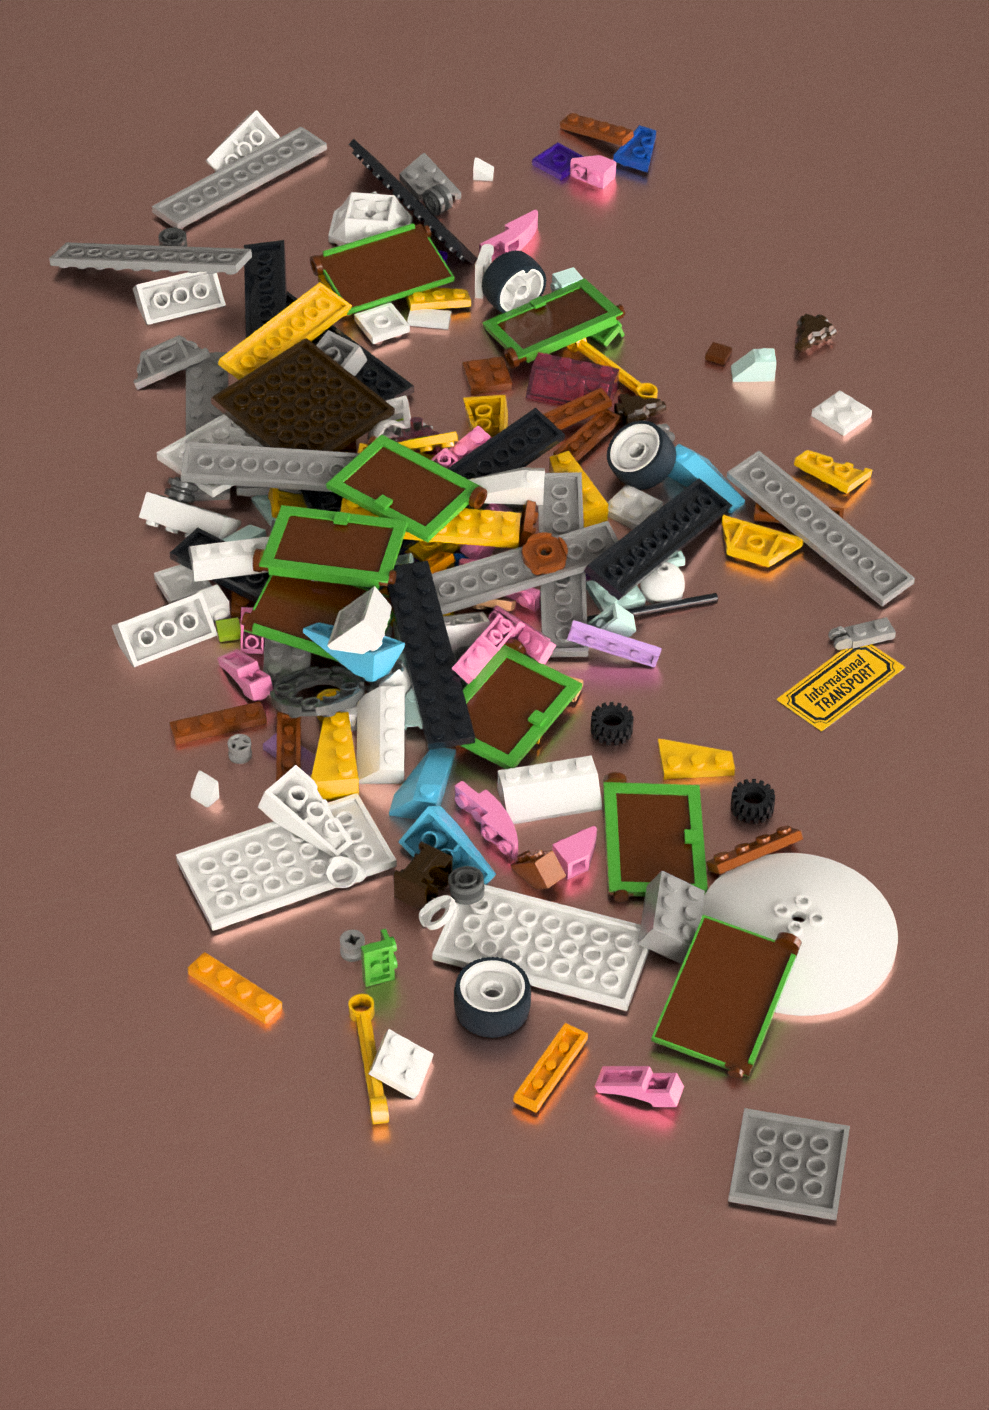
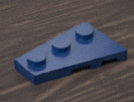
M639 125L633 132L634 137L624 146H621L613 155V161L648 173L657 131Z

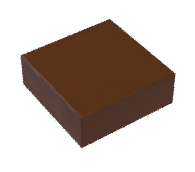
M713 342L705 354V360L725 365L732 354V347Z

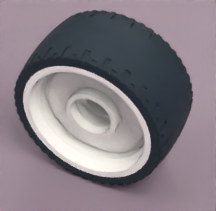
M515 250L500 255L488 266L483 275L481 286L487 300L498 311L505 313L530 302L532 299L539 296L542 297L547 280L545 272L531 256L525 252Z
M646 420L634 421L623 426L612 437L607 448V462L613 473L625 485L639 490L649 489L663 482L671 473V470H673L676 460V449L669 436L659 426Z
M487 957L470 962L460 971L454 987V1007L457 1018L463 1027L478 1036L498 1038L512 1034V1032L518 1030L525 1023L531 1005V988L527 974L519 965L508 959Z

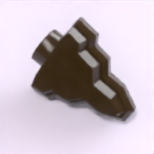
M805 314L797 321L796 326L798 328L796 333L798 336L795 338V349L802 352L813 345L828 341L837 334V330L833 324L829 323L825 316Z
M620 394L618 396V403L614 404V413L621 416V420H623L626 426L631 422L647 420L648 417L656 416L665 411L667 406L661 399H643L640 396Z

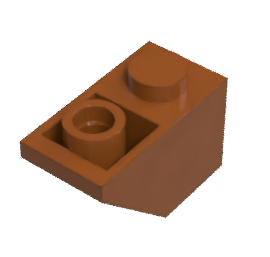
M553 850L525 851L516 857L518 860L510 865L519 876L536 890L548 889L566 876Z

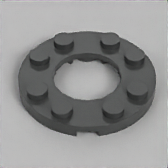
M319 666L297 670L281 677L273 684V690L270 691L271 703L276 710L288 714L291 718L321 715L323 717H332L336 712L355 707V703L365 693L364 679L355 675L349 669L340 666H332V669H319ZM315 685H332L340 689V691H336L335 696H323L321 701L315 697L303 700V697L297 698L295 696L300 690L311 688Z

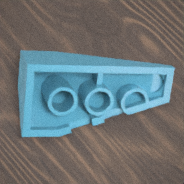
M681 444L675 447L676 460L673 470H671L668 477L685 487H688L700 478L733 505L728 511L730 514L745 503V499L709 459Z
M318 622L303 628V633L352 673L363 677L364 680L369 682H375L387 676L405 647L404 642L384 636L382 645L373 652L369 650L364 654L332 650L327 645L334 625Z
M439 748L429 750L394 794L389 816L417 820L428 806H441L456 749Z
M428 806L398 841L413 858L415 853H420L419 843L422 841L452 856L453 870L463 866L478 868L483 873L485 885L496 875L461 827L441 806Z

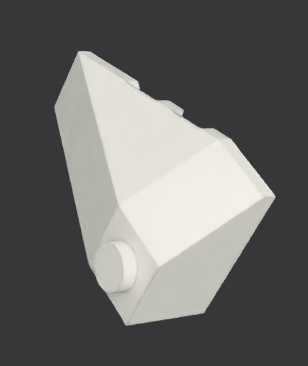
M256 110L249 114L206 159V162L217 172L277 140L280 136Z
M522 467L468 479L487 490V498L484 503L526 505L527 500L536 502V505H543L545 468Z
M295 765L264 792L258 808L275 823L332 857L340 856L353 842L340 821L332 815L326 799L323 800L317 791L318 786L314 780Z

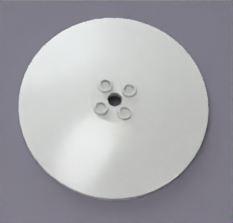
M803 853L768 854L723 873L704 895L701 919L703 915L773 940H776L780 932L793 934L801 940L802 944L776 1008V1013L813 1016L828 1014L851 1007L871 995L883 983L893 966L898 944V931L894 914L882 893L864 876L834 860ZM794 917H800V918L804 919L805 921H803V922L794 921L793 918H794Z

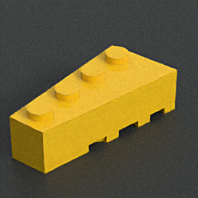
M505 395L463 398L466 418L471 431L475 427L480 426L488 435L494 437L508 427V409Z
M566 451L550 456L549 473L582 472L584 528L608 521V503L572 454Z
M348 712L336 713L332 717H324L311 778L318 786L317 791L323 800L326 799V801H335L356 793L359 795V778Z

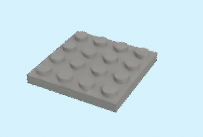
M744 1108L728 1202L836 1220L850 1126Z

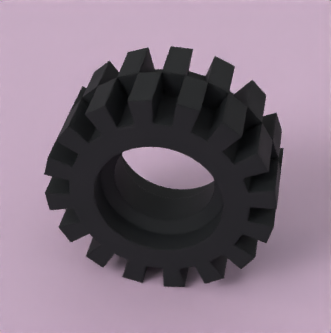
M605 702L602 703V708L598 705L592 711L591 734H593V738L595 740L599 738V743L602 744L606 741V745L609 746L611 742H614V746L619 745V741L622 744L625 743L626 739L629 740L633 733L634 716H632V711H628L626 705L622 708L621 703H617V706H615L614 702H610L607 706ZM606 722H617V723H619V725L609 726V725H606L605 723H606Z
M745 779L743 784L741 782L737 783V787L734 786L731 796V811H733V815L735 817L738 816L740 821L746 819L745 823L750 824V820H753L754 824H758L759 819L762 823L765 822L766 818L769 819L774 812V789H770L771 786L769 784L764 786V781L762 780L756 783V779H752V782ZM756 799L759 800L761 803L751 804L746 802L745 800Z

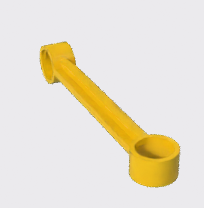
M586 338L566 346L573 353L577 351L583 353L633 391L636 396H640L643 399H657L658 389L655 385L640 383L587 343Z
M356 994L350 998L348 1003L349 1017L357 1025L372 1124L389 1123L388 1107L382 1081L369 1075L377 1054L371 1021L375 1014L374 1000L367 994ZM357 1006L369 1007L368 1010L363 1012L354 1010Z

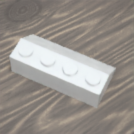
M187 272L138 284L133 288L138 309L146 325L226 306L217 273Z
M146 492L139 518L146 519L145 524L158 527L161 524L166 526V531L178 534V531L185 532L184 537L189 536L196 528H200L223 539L236 532L241 525V520L150 492Z
M270 536L188 547L194 581L267 573L268 571H253V556L256 549L265 550Z
M375 586L338 612L327 645L330 649L364 654L369 650L373 652L382 645L392 606Z
M202 592L111 625L120 649L133 667L218 635Z
M484 612L443 616L453 656L459 648L470 646L488 627L490 621ZM393 621L395 639L400 641L396 622Z
M380 686L363 695L357 702L356 765L359 784H403L405 687Z
M592 755L498 770L497 790L502 806L509 814L513 824L602 810L598 773Z

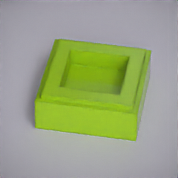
M238 617L215 621L219 642L241 639Z

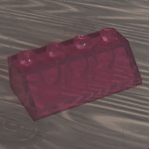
M538 352L532 365L526 398L564 405L602 388L613 402L618 390L619 369Z

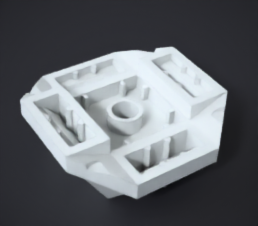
M375 191L371 194L351 192L342 206L334 211L328 240L330 243H335L338 246L412 224L413 217L395 195L378 194Z

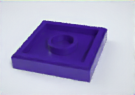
M557 142L533 158L532 165L559 180H563L570 175L571 159L584 156Z

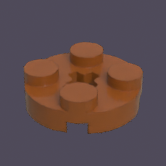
M536 533L527 539V543L523 545V562L535 575L553 573L562 570L566 565L568 548L565 541L559 536L557 539L552 537V533ZM544 550H545L546 553H550V554H548V555H541V551H544Z

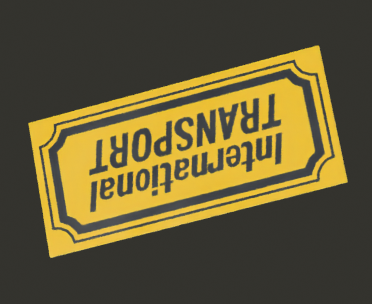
M872 644L854 649H843L776 700L822 732L906 667Z

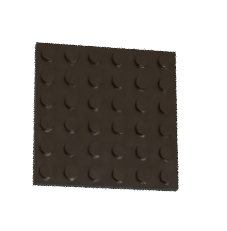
M307 338L211 397L212 405L263 447L338 452L372 430L377 423L392 417L395 413L394 407Z

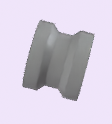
M235 734L228 739V756L233 763L244 764L252 758L251 739L247 735Z
M348 930L341 935L340 954L344 960L349 962L361 960V946L365 945L364 935L358 930Z

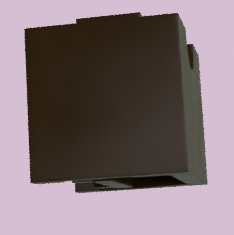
M422 841L419 843L420 853L414 854V859L404 870L401 869V871L396 870L394 872V897L419 910L424 908L429 901L433 900L431 897H438V890L444 891L449 886L448 878L453 871L452 856Z

